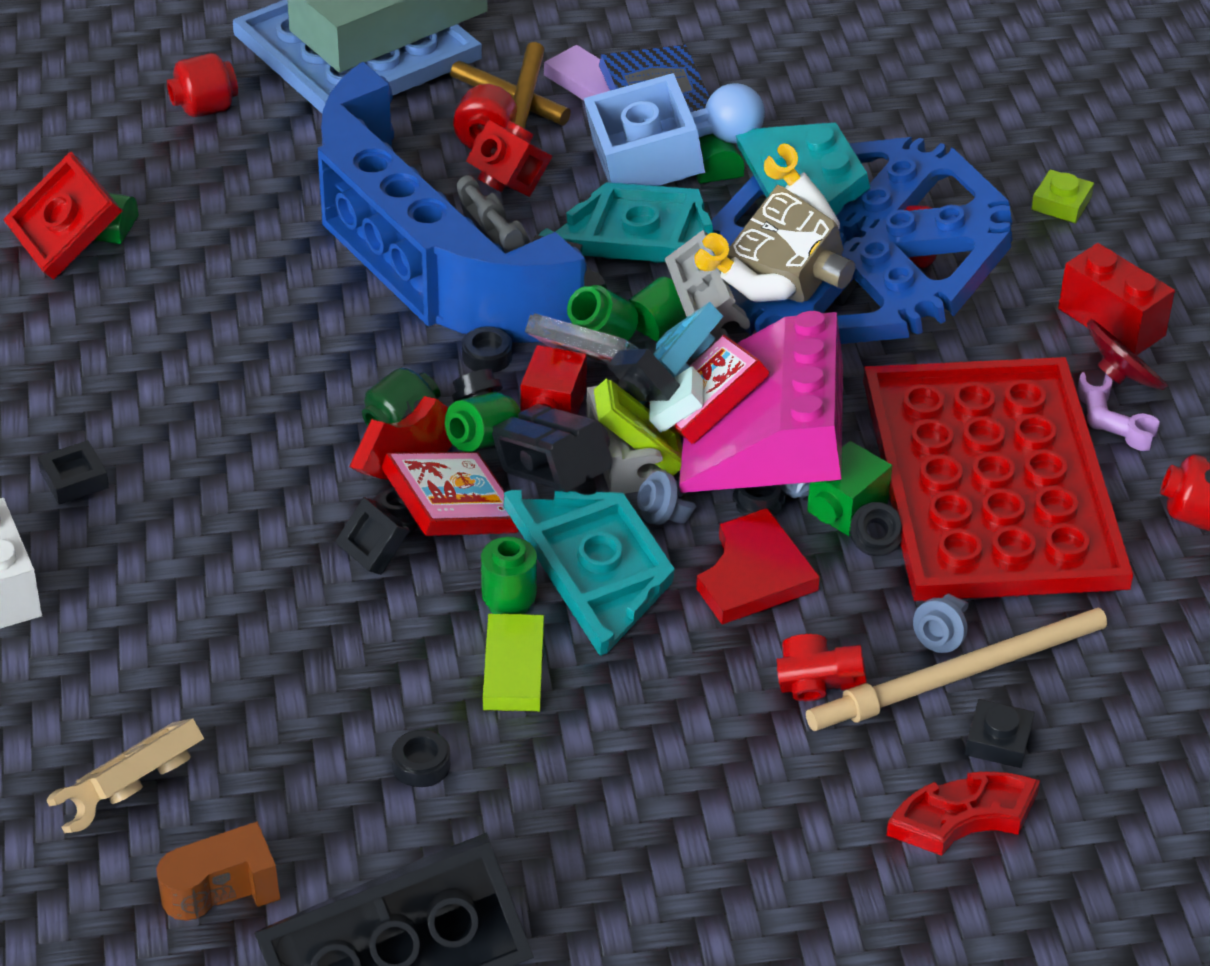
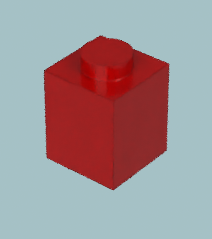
M537 345L520 384L521 412L536 404H541L551 409L555 408L577 415L586 394L587 354Z

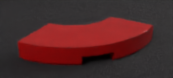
M424 396L415 410L400 422L388 424L371 419L349 467L368 476L389 480L381 468L387 453L447 452L453 445L445 430V415L448 407L436 398Z
M971 772L967 774V779L951 781L941 785L933 782L913 793L896 809L888 821L886 835L940 856L946 852L954 841L973 832L997 830L1019 835L1038 795L1040 780L1004 772Z

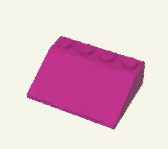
M806 311L797 316L784 317L737 343L761 361L770 372L769 376L695 444H691L685 438L683 439L679 480L680 493L841 480L843 359L837 312L821 313L818 311Z

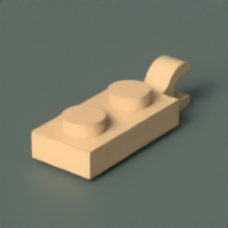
M193 718L172 722L76 780V784L55 790L46 801L49 806H56L67 799L72 800L77 807V814L72 821L67 822L61 828L64 833L82 831L92 823L95 817L96 805L101 799L108 798L111 804H115L132 796L143 788L139 780L141 777L156 768L160 774H164L184 764L191 758L187 749L202 741L204 737Z

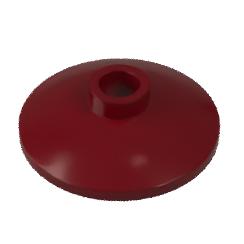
M1093 319L1087 322L1090 334L1104 356L1097 365L1115 382L1121 385L1126 378H1130L1142 385L1164 390L1168 386L1155 371L1103 326Z

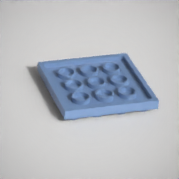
M287 0L279 1L233 19L234 35L316 109L323 113V108L330 92L341 78L353 68L339 73L289 30ZM456 24L365 63L379 76L386 78L391 86L393 95H396L449 73L455 62L462 61L470 64L482 59V44Z

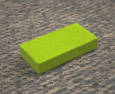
M606 378L593 389L598 421L636 450L645 448L659 450L663 461L655 463V465L662 470H666L672 476L680 471L682 443L680 434L671 427L660 433L649 420L650 410L612 380Z
M488 614L483 710L540 712L544 615Z

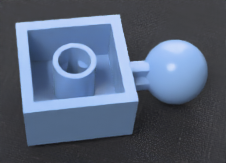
M674 73L584 98L592 141L609 183L659 186L705 173L699 137L713 134L722 141L737 144L736 135L746 133L755 128H761L765 118V108L759 94L751 87L740 83H730L721 86L711 94L704 109L690 112Z

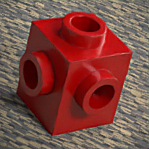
M488 120L483 131L475 138L466 162L481 170L477 178L478 180L497 191L503 192L505 186H508L530 197L553 156L531 144L530 142L534 134L514 122L509 121L506 128H503Z

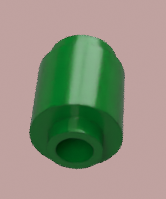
M591 285L581 287L572 294L568 301L567 314L573 327L580 333L606 346H621L630 340L636 331L638 313L635 306L630 301L602 286Z
M491 392L452 403L445 415V430L450 442L458 450L472 452L494 446L493 426L510 417L518 418V414L521 411L513 398L498 392Z
M497 538L489 542L482 550V599L493 614H526L536 599L537 554L534 547L521 538Z

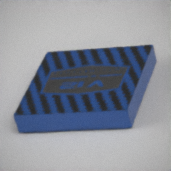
M686 45L601 54L599 67L610 91L674 73L690 112L706 107L710 97Z

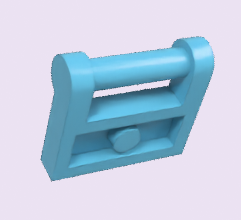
M708 302L666 331L656 343V352L653 355L673 377L679 375L690 367L687 363L690 357L695 359L713 343L715 337L711 334V331L724 316L711 302ZM640 401V403L643 404V405H645V403L647 402V401Z

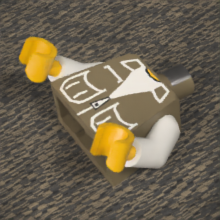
M783 143L779 145L777 151L786 161L787 167L778 166L774 159L768 156L764 161V171L772 179H784L787 183L786 187L784 188L777 184L730 247L722 235L709 233L702 242L706 248L714 252L715 256L710 255L703 249H699L694 257L695 264L700 270L713 271L716 268L721 271L720 277L754 302L786 299L804 302L810 299L822 281L840 289L845 288L851 281L855 271L854 261L842 256L844 249L839 233L840 223L824 195L806 173L799 174L795 170L798 162L797 152L789 144Z

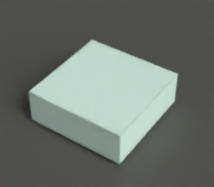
M693 366L674 377L680 386L669 401H650L649 420L660 433L668 430L703 406V378Z

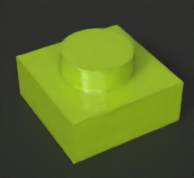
M1050 169L1033 195L1031 210L1077 223L1092 198L1094 182L1077 178L1070 173H1061Z

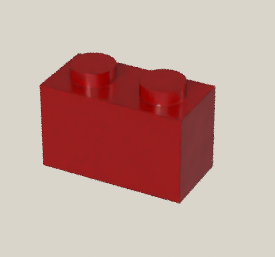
M1096 243L1065 264L1058 309L1087 328V322L1090 319L1095 320L1134 354L1138 355L1166 336L1175 289L1100 243Z

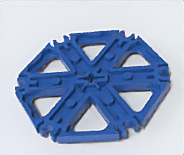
M912 137L849 143L861 163L873 162L881 158L889 162L870 182V189L854 201L846 203L841 211L836 214L840 223L839 233L844 249L842 256L855 263V271L851 281L854 278L881 307L879 310L870 313L837 316L841 344L910 338L908 328L915 334L923 333L922 317H934L942 324L946 322L944 308L954 317L1012 247V217L1009 200L953 147L946 153L945 144L940 143L933 151L926 152L924 139L921 138L913 142ZM754 175L711 220L713 233L722 235L727 240L729 247L744 229V227L737 226L736 222L764 194ZM950 175L975 197L970 203L961 206L947 205L941 208L904 210L910 205H918L939 180ZM971 251L950 277L942 280L928 278L908 258ZM822 281L810 299L804 302L790 299L754 302L729 284L736 301L735 304L743 309L748 317L750 327L745 330L750 336L755 330L757 333L784 317L797 316L806 311L824 313L845 289L837 288Z

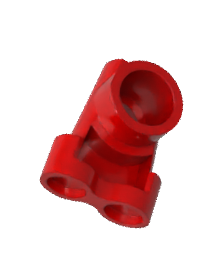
M818 634L795 635L782 642L783 658L776 659L778 681L781 692H792V697L795 700H819L827 695L826 689L841 688L844 691L867 683L861 644L835 647V650L828 651L826 637Z

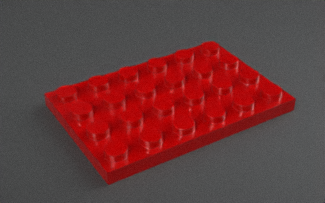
M1066 357L865 366L863 383L880 457L893 465L889 496L891 505L899 513L901 520L900 544L914 601L943 598L946 594H951L959 599L1131 589L1133 579L1132 568Z

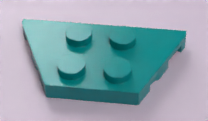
M836 122L755 128L746 133L736 135L737 146L766 198L777 184L784 188L787 185L784 179H772L764 171V161L768 156H771L778 166L787 167L786 161L777 151L779 145L783 143L789 144L796 150L798 162L795 170L799 174L806 173L824 195L835 215L841 211L846 203L854 201L870 189L868 174Z
M606 182L591 193V197L588 200L578 203L566 212L567 223L555 231L565 241L583 244V256L664 263L667 256L702 230L708 234L713 233V226L709 214L704 210V202L699 189ZM545 228L540 232L539 236H546L554 231Z
M522 490L504 492L503 507L510 515L525 541L529 542L536 550L539 563L599 656L607 654L673 583L675 568L624 493L596 492L595 494L584 495L576 491H555L554 500L522 499Z

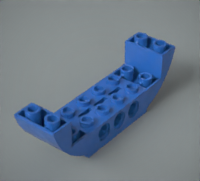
M365 62L359 63L344 75L330 92L322 113V146L317 148L322 225L428 327L439 324L462 334H467L480 327H495L505 331L511 337L512 342L515 343L540 342L531 335L552 341L583 336L584 334L573 327L567 314V305L570 297L576 290L584 287L587 265L580 250L572 247L556 232H553L505 254L498 243H493L476 227L469 217H464L453 207L442 192L436 191L421 177L414 167L408 166L394 153L392 149L394 129L390 113V102L393 100V93L386 78L379 76Z

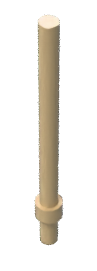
M1097 607L873 687L868 683H864L847 689L843 692L842 698L808 709L806 711L808 725L813 731H818L849 719L857 723L879 714L882 707L1105 629L1107 627L1106 615L1101 608Z

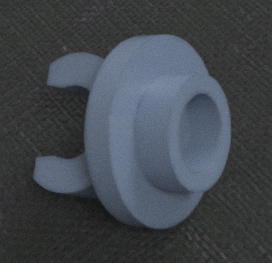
M662 471L652 473L642 483L637 495V503L643 519L647 523L654 525L664 524L668 519L676 523H686L695 510L696 505L693 502L681 500L684 493H680L679 481H675L670 473Z
M946 594L943 598H932L921 604L913 617V627L919 641L925 647L937 653H948L957 649L967 636V621L963 612L968 609L969 603L951 594Z

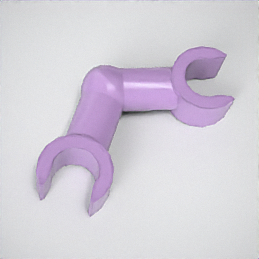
M1082 372L1079 378L1077 394L1079 400L1087 405V423L1090 427L1123 436L1126 443L1136 450L1150 451L1152 439L1157 435L1160 421L1149 414L1142 413L1128 417L1108 410L1107 401L1109 400L1112 387L1111 377L1105 374L1103 386H1093L1086 381V374Z

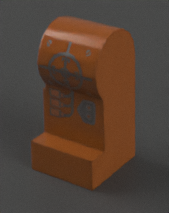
M258 821L176 848L166 853L156 868L162 907L174 919L184 921L197 919L205 915L214 905L224 904L250 895L253 896L257 907L280 900L276 865Z

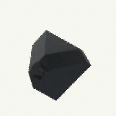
M487 832L416 860L254 933L267 966H514L534 958Z

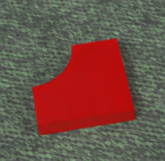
M765 508L720 524L719 539L723 546L724 554L713 567L697 575L696 583L697 591L723 625L819 590L820 577L774 516Z

